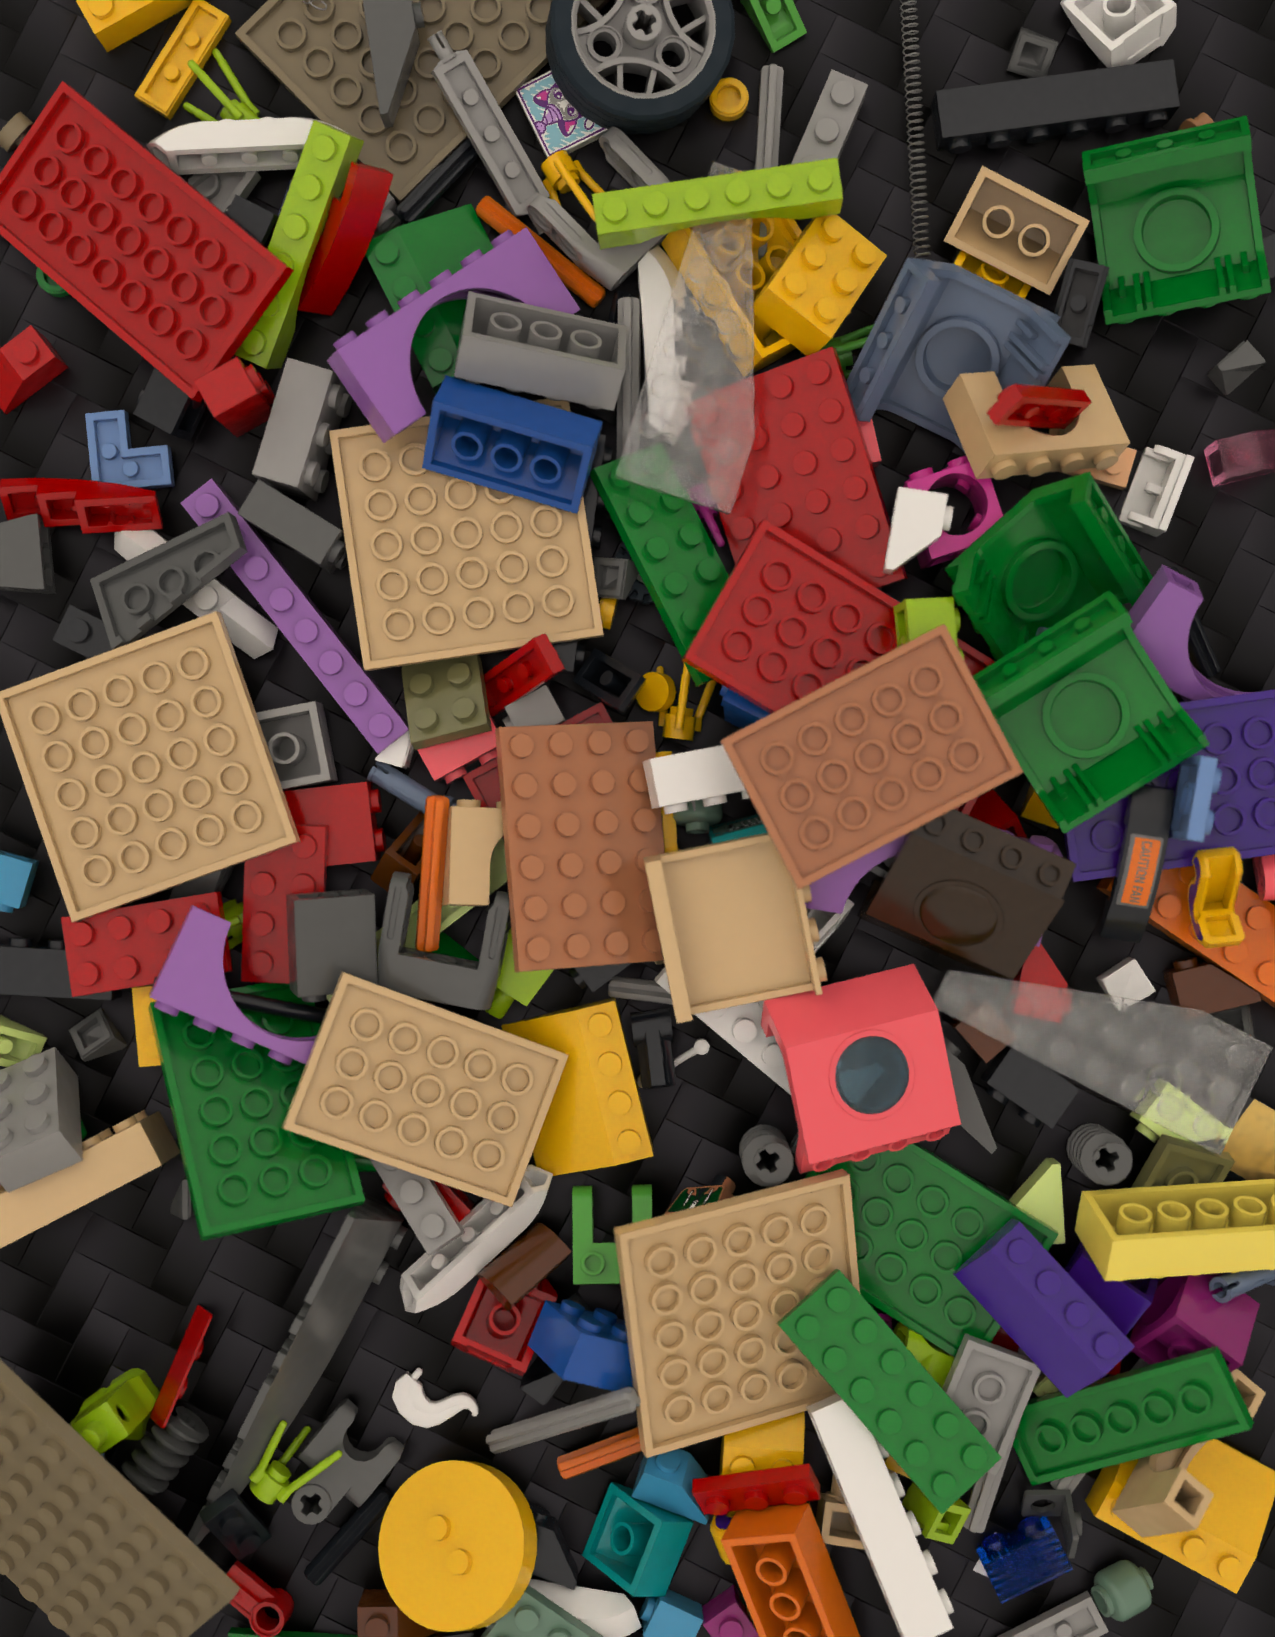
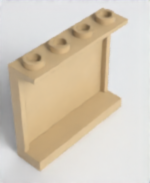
M768 833L643 857L677 1023L692 1021V1015L807 991L814 990L816 995L822 994L820 982L827 981L823 958L815 957L813 942L819 941V932L815 917L808 918L805 905L806 902L812 901L810 886L807 885L799 890L797 889Z

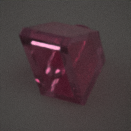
M1275 429L1255 430L1219 439L1204 448L1213 487L1275 472Z

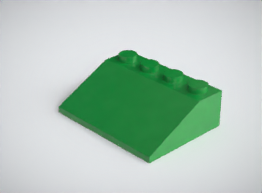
M467 204L395 227L371 239L365 255L395 313L401 309L397 303L416 289L421 295L432 289L429 282L440 273L449 269L452 275L463 268L460 262L478 249L484 255L492 250L493 246L472 204ZM467 299L448 301L435 306L424 314L415 330L411 346L435 394H437L446 375L454 377L459 337Z

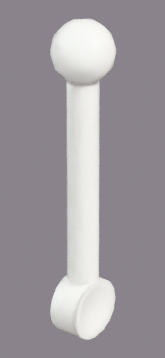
M703 1038L697 1039L693 1048L674 1058V1066L680 1065L696 1054H706L710 1049L707 1040ZM641 1075L637 1078V1085L642 1088Z

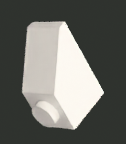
M898 487L883 573L892 574L937 542L941 537L942 530H950L954 507L947 506L948 494Z

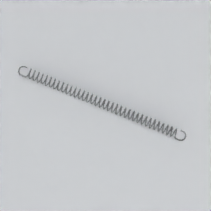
M900 0V2L902 3L900 9L903 11L900 14V16L903 18L901 20V24L903 25L901 31L904 33L902 35V39L904 40L902 46L905 48L902 51V53L905 55L903 57V61L905 62L903 68L906 70L904 72V76L906 77L904 83L907 85L904 88V90L907 92L905 94V98L907 99L905 105L908 107L906 109V113L909 114L906 117V120L909 121L906 125L909 129L907 131V135L910 136L907 139V142L910 143V145L908 146V150L911 151L908 154V157L911 158L908 162L909 165H911V167L909 168V172L912 173L909 176V179L912 180V182L909 185L913 188L910 191V194L913 195L910 199L913 202V204L911 205V209L914 210L911 213V216L914 217V219L911 222L915 225L912 228V230L916 232L912 236L915 239L913 245L916 248L913 250V252L917 254L914 257L916 258L920 255L925 256L931 254L930 252H915L916 249L930 247V245L917 246L915 245L917 241H927L930 240V238L925 237L918 239L914 237L918 233H929V230H914V228L917 226H927L929 225V223L926 222L916 224L913 222L916 219H925L929 217L928 215H913L914 212L928 210V208L915 209L913 208V205L926 204L928 203V201L922 200L915 202L912 199L916 196L923 197L927 196L928 194L912 193V191L915 189L927 188V186L925 185L914 187L911 185L913 182H924L927 179H912V175L925 174L926 171L912 172L911 168L924 167L926 166V164L920 163L913 165L910 162L912 160H922L926 157L910 156V154L913 152L925 151V149L923 148L911 150L909 148L911 145H922L925 142H909V139L912 137L921 138L924 136V134L910 135L909 131L922 130L924 129V127L917 126L910 128L908 127V125L910 123H921L924 120H908L909 116H919L922 115L923 112L918 111L909 113L907 110L909 108H921L923 105H907L908 101L922 100V97L907 98V94L921 93L922 90L915 89L908 91L906 90V88L908 86H919L922 83H906L907 79H918L921 77V75L915 74L911 76H906L905 73L907 71H919L921 68L913 67L907 69L905 68V65L918 64L921 61H905V57H916L919 56L920 53L913 52L905 54L904 51L906 49H918L920 46H904L905 42H916L919 40V38L917 37L909 38L906 40L904 39V35H914L917 34L919 31L910 30L904 32L903 28L916 27L919 24L909 23L905 25L903 24L904 20H915L918 18V16H902L904 12H916L918 10L917 8H908L906 10H903L902 6L915 5L917 1L911 0L904 3L902 2V0Z

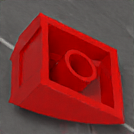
M545 1278L513 1308L507 1311L485 1284L478 1279L450 1344L462 1352L468 1353L507 1372L523 1376L534 1354V1351L527 1344L545 1300L556 1302L558 1294Z

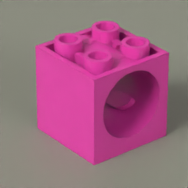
M967 456L949 461L947 463L948 467L936 473L933 472L932 467L914 472L909 475L910 479L904 482L905 485L903 487L924 491H931L939 487L955 488L969 498L975 513L967 528L970 533L949 535L942 530L939 540L917 555L921 570L956 559L1003 516L991 478L976 479Z

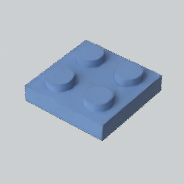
M1192 756L1180 763L1168 838L1203 842L1204 835L1210 834L1214 821V812L1209 810L1212 793H1217L1221 782V769L1216 768L1218 758Z

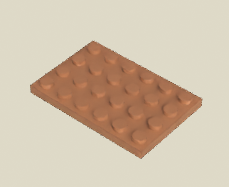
M945 624L720 740L798 890L1023 773Z
M653 721L513 726L495 729L515 972L664 961L643 857L665 853L661 807L655 809L651 807L643 761L656 758Z

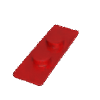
M197 1305L150 1414V1418L163 1429L168 1423L177 1399H180L186 1391L188 1384L187 1376L193 1362L198 1360L203 1351V1338L213 1314L201 1305Z

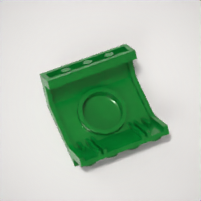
M1247 115L1082 152L1083 172L1090 202L1098 264L1109 267L1108 277L1102 294L1106 325L1114 323L1127 324L1139 318L1154 315L1168 316L1180 310L1195 307L1209 308L1220 302L1236 299L1249 300L1261 294L1271 293L1251 153L1252 141Z
M1090 472L1032 489L945 568V571L954 582L952 594L956 604L959 607H963L971 619L975 632L981 634L985 639L996 661L1034 638L1039 627L1050 628L1109 590L1121 604L1130 603L1133 607L1153 578Z
M1110 590L972 676L1024 775L1064 834L1210 745L1205 734L1174 697L1130 626L1133 621L1128 611Z

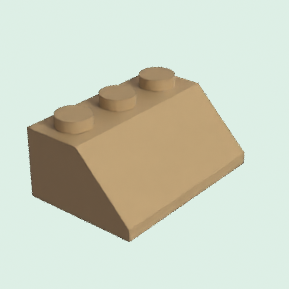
M982 166L944 241L1050 295L1090 221Z

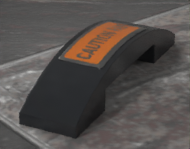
M1145 784L1129 794L1124 817L1126 828L1111 895L1106 898L1099 937L1140 943L1155 901L1168 843L1174 800V789Z

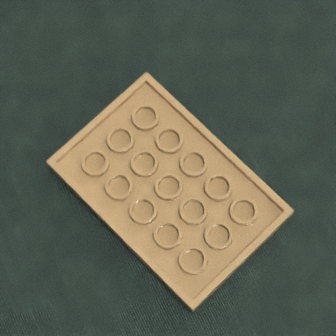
M341 972L282 1127L285 1130L512 1207L569 1055Z

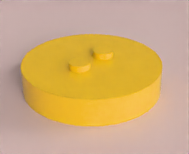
M442 1461L426 1466L414 1473L400 1486L389 1502L379 1533V1565L382 1578L391 1598L411 1620L428 1629L442 1632L479 1629L496 1622L506 1615L524 1594L531 1580L537 1556L535 1520L524 1494L503 1472L479 1462Z

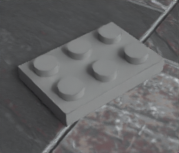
M965 1334L942 1389L1002 1457L986 1472L997 1476L1041 1370L1028 1356Z

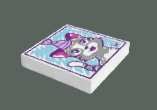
M551 70L524 83L516 91V97L546 158L561 150H566L570 154L598 140L608 130L582 116L565 99L552 76Z

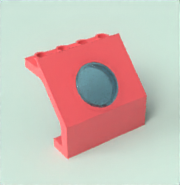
M914 964L821 986V995H816L814 990L764 1000L761 1027L766 1037H775L784 1059L798 1125V1140L794 1162L800 1174L810 1171L822 1172L833 1165L847 1161L859 1162L867 1159L870 1155L888 1150L896 1152L910 1144L925 1140L929 1142L937 1141L949 1134L951 1127L961 1125L939 1012Z

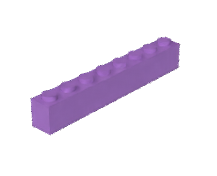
M211 478L183 500L181 505L198 526L227 512L236 517L247 553L230 567L377 754H380L408 732V722L368 671L364 670L361 662L253 525L237 514L240 509L224 488Z

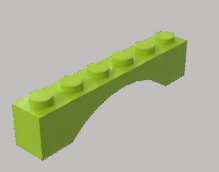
M313 120L268 249L294 271L234 355L265 369L282 367L295 332L296 316L305 277L325 227L332 198H339L342 194L351 162L357 163L364 140L328 124Z
M830 158L592 194L599 246L600 249L640 244L670 232L720 221L750 218L802 220L840 214L843 192L838 158Z

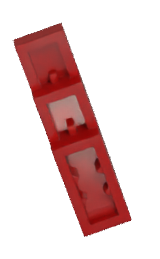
M351 162L342 198H332L324 231L321 233L305 277L298 305L299 311L333 315L350 287L381 217L394 176L388 170Z
M0 479V497L7 521L30 514H39L42 516L44 527L80 525L82 534L162 529L163 527L156 491L123 484L83 479Z

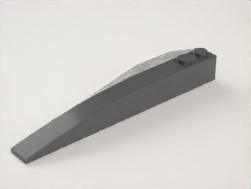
M364 1193L365 1202L363 1205L353 1207L347 1215L304 1300L303 1307L289 1330L291 1334L278 1352L272 1364L273 1369L266 1377L237 1435L238 1438L223 1463L224 1469L221 1470L206 1498L207 1503L202 1507L201 1511L231 1488L239 1495L251 1481L249 1476L258 1466L281 1420L287 1422V1426L282 1434L283 1437L333 1357L371 1283L379 1285L390 1265V1263L384 1261L389 1248L392 1247L397 1250L408 1228L402 1226L405 1216L401 1211H397L392 1206ZM199 1514L187 1536L196 1546L210 1531L204 1525Z

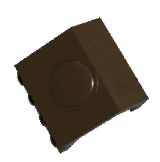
M952 809L906 834L897 855L882 881H872L857 917L1000 981L1013 980L1065 902L1062 898L1077 864Z

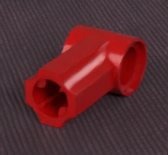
M237 1560L226 1575L241 1589L229 1604L249 1619L251 1629L255 1634L261 1637H274L281 1632L294 1611L293 1599L287 1591L281 1588H272ZM264 1607L274 1608L278 1612L279 1618L269 1617Z

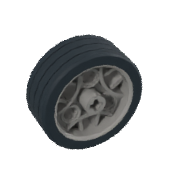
M552 0L545 28L546 55L552 76L565 99L582 116L602 128L609 129L611 126H614L624 134L647 135L673 128L691 117L709 98L730 61L735 40V13L731 0H613L616 3L605 16H602L587 0ZM687 4L695 20L681 28L671 8ZM577 12L590 25L577 29ZM699 32V44L695 43L689 36ZM596 41L607 42L611 46L613 54L607 57L598 55L593 49V43ZM662 52H675L680 58V66L670 67L666 65L662 59ZM623 73H633L647 77L644 93L624 90ZM613 74V84L603 79V77ZM655 82L665 88L663 91L652 93Z

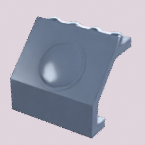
M907 257L846 383L858 421L870 422L876 409L890 411L952 441L965 453L942 399L959 374L994 371L1002 390L1013 384L1045 386L1071 337L1057 324L1060 316L956 264Z

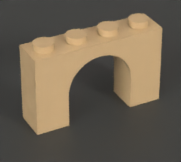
M1095 364L1062 366L1046 386L1084 390L1092 401L1065 429H1059V436L1041 434L1029 427L994 425L986 412L998 401L997 396L1002 391L995 372L959 374L942 399L976 479L994 478L1002 480L1010 476L1027 474L1035 477L1048 472L1062 471L1063 473H1072L1079 469L1089 468L1104 470L1116 464L1118 457L1128 447L1130 441Z
M461 799L457 800L456 806L449 807L443 905L478 907L489 905L491 856L496 844L504 836L501 801L496 802V808L481 807L480 800Z
M1235 1369L1230 1373L1253 1419L1266 1392L1241 1371ZM1208 1441L1139 1458L1111 1512L1142 1538L1197 1530L1214 1494L1188 1473L1186 1469L1193 1457Z

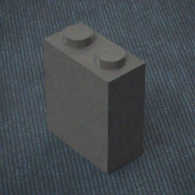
M257 480L237 514L257 529L332 575L336 568L342 570L348 563L344 532L261 480Z
M367 889L286 894L290 990L297 997H302L304 1002L326 1000V995L333 994L341 972L378 984L375 894Z

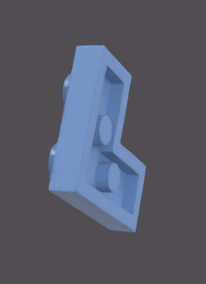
M115 410L85 414L92 481L123 484L142 489L175 487L171 447L160 445L132 448L127 411Z

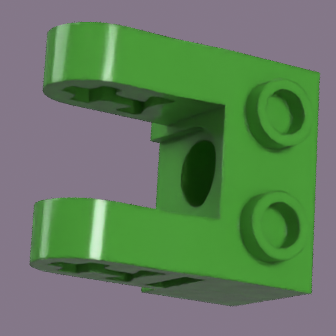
M652 1184L632 1185V1223L651 1219ZM593 1185L573 1186V1285L621 1284L616 1243H594Z

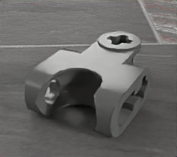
M348 1398L339 1403L297 1456L308 1467L312 1468L337 1450L342 1452L340 1459L296 1490L292 1498L291 1508L297 1520L304 1524L314 1525L322 1522L343 1496L359 1508L391 1471L403 1453L405 1445L395 1437H388L381 1446L369 1452L354 1448L349 1442L347 1430L354 1421L358 1407ZM314 1494L321 1497L320 1500L314 1501L313 1504L307 1501V1498H311Z

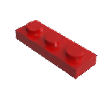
M1013 384L999 393L997 396L998 401L986 413L994 425L1065 429L1092 401L1084 390Z
M546 633L533 638L484 674L491 717L504 712L505 706L528 695L565 669Z
M810 1463L693 1479L692 1494L704 1515L720 1516L730 1511L745 1509L759 1511L768 1506L783 1504L802 1505L807 1501L821 1500L820 1483Z

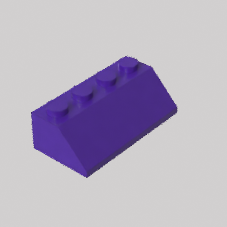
M1010 1219L953 1273L1066 1398L1105 1376L1135 1347L1020 1221Z

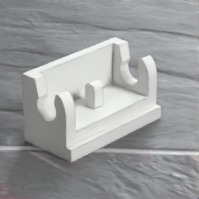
M1155 445L1154 449L1146 447L1118 515L1119 522L1154 537L1166 532L1195 457L1161 445Z

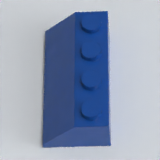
M446 375L433 400L422 468L577 514L595 457L603 422Z

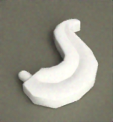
M416 1368L412 1374L407 1371L395 1382L392 1399L399 1414L412 1425L424 1428L440 1425L464 1409H469L472 1416L479 1414V1405L476 1399L465 1392L455 1393L438 1401L430 1400L424 1392L423 1384L418 1380L423 1373L421 1368Z

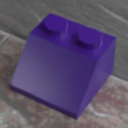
M1082 1242L1079 1243L1064 1268L1125 1336L1152 1304L1159 1279L1155 1278L1104 1281Z

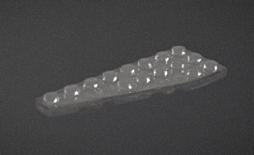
M713 161L708 177L743 171ZM753 218L720 221L692 227L615 473V478L728 515L732 512L755 438V383L753 381L754 292L752 291L753 253L751 228Z
M947 970L933 997V1001L940 1012L1219 1156L1273 1048L1199 1009L961 971Z

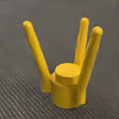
M566 150L558 151L549 156L541 165V170L546 176V179L542 182L550 195L549 198L556 200L561 205L557 190L561 194L572 190L585 211L596 222L594 206L578 184L581 179L594 194L605 191L584 170L579 160H572Z
M684 663L678 705L670 706L669 713L668 709L659 712L658 726H663L662 737L693 741L694 731L701 732L703 716L717 681L707 682L693 717L694 709L686 708L691 675ZM658 666L656 672L664 673V667Z

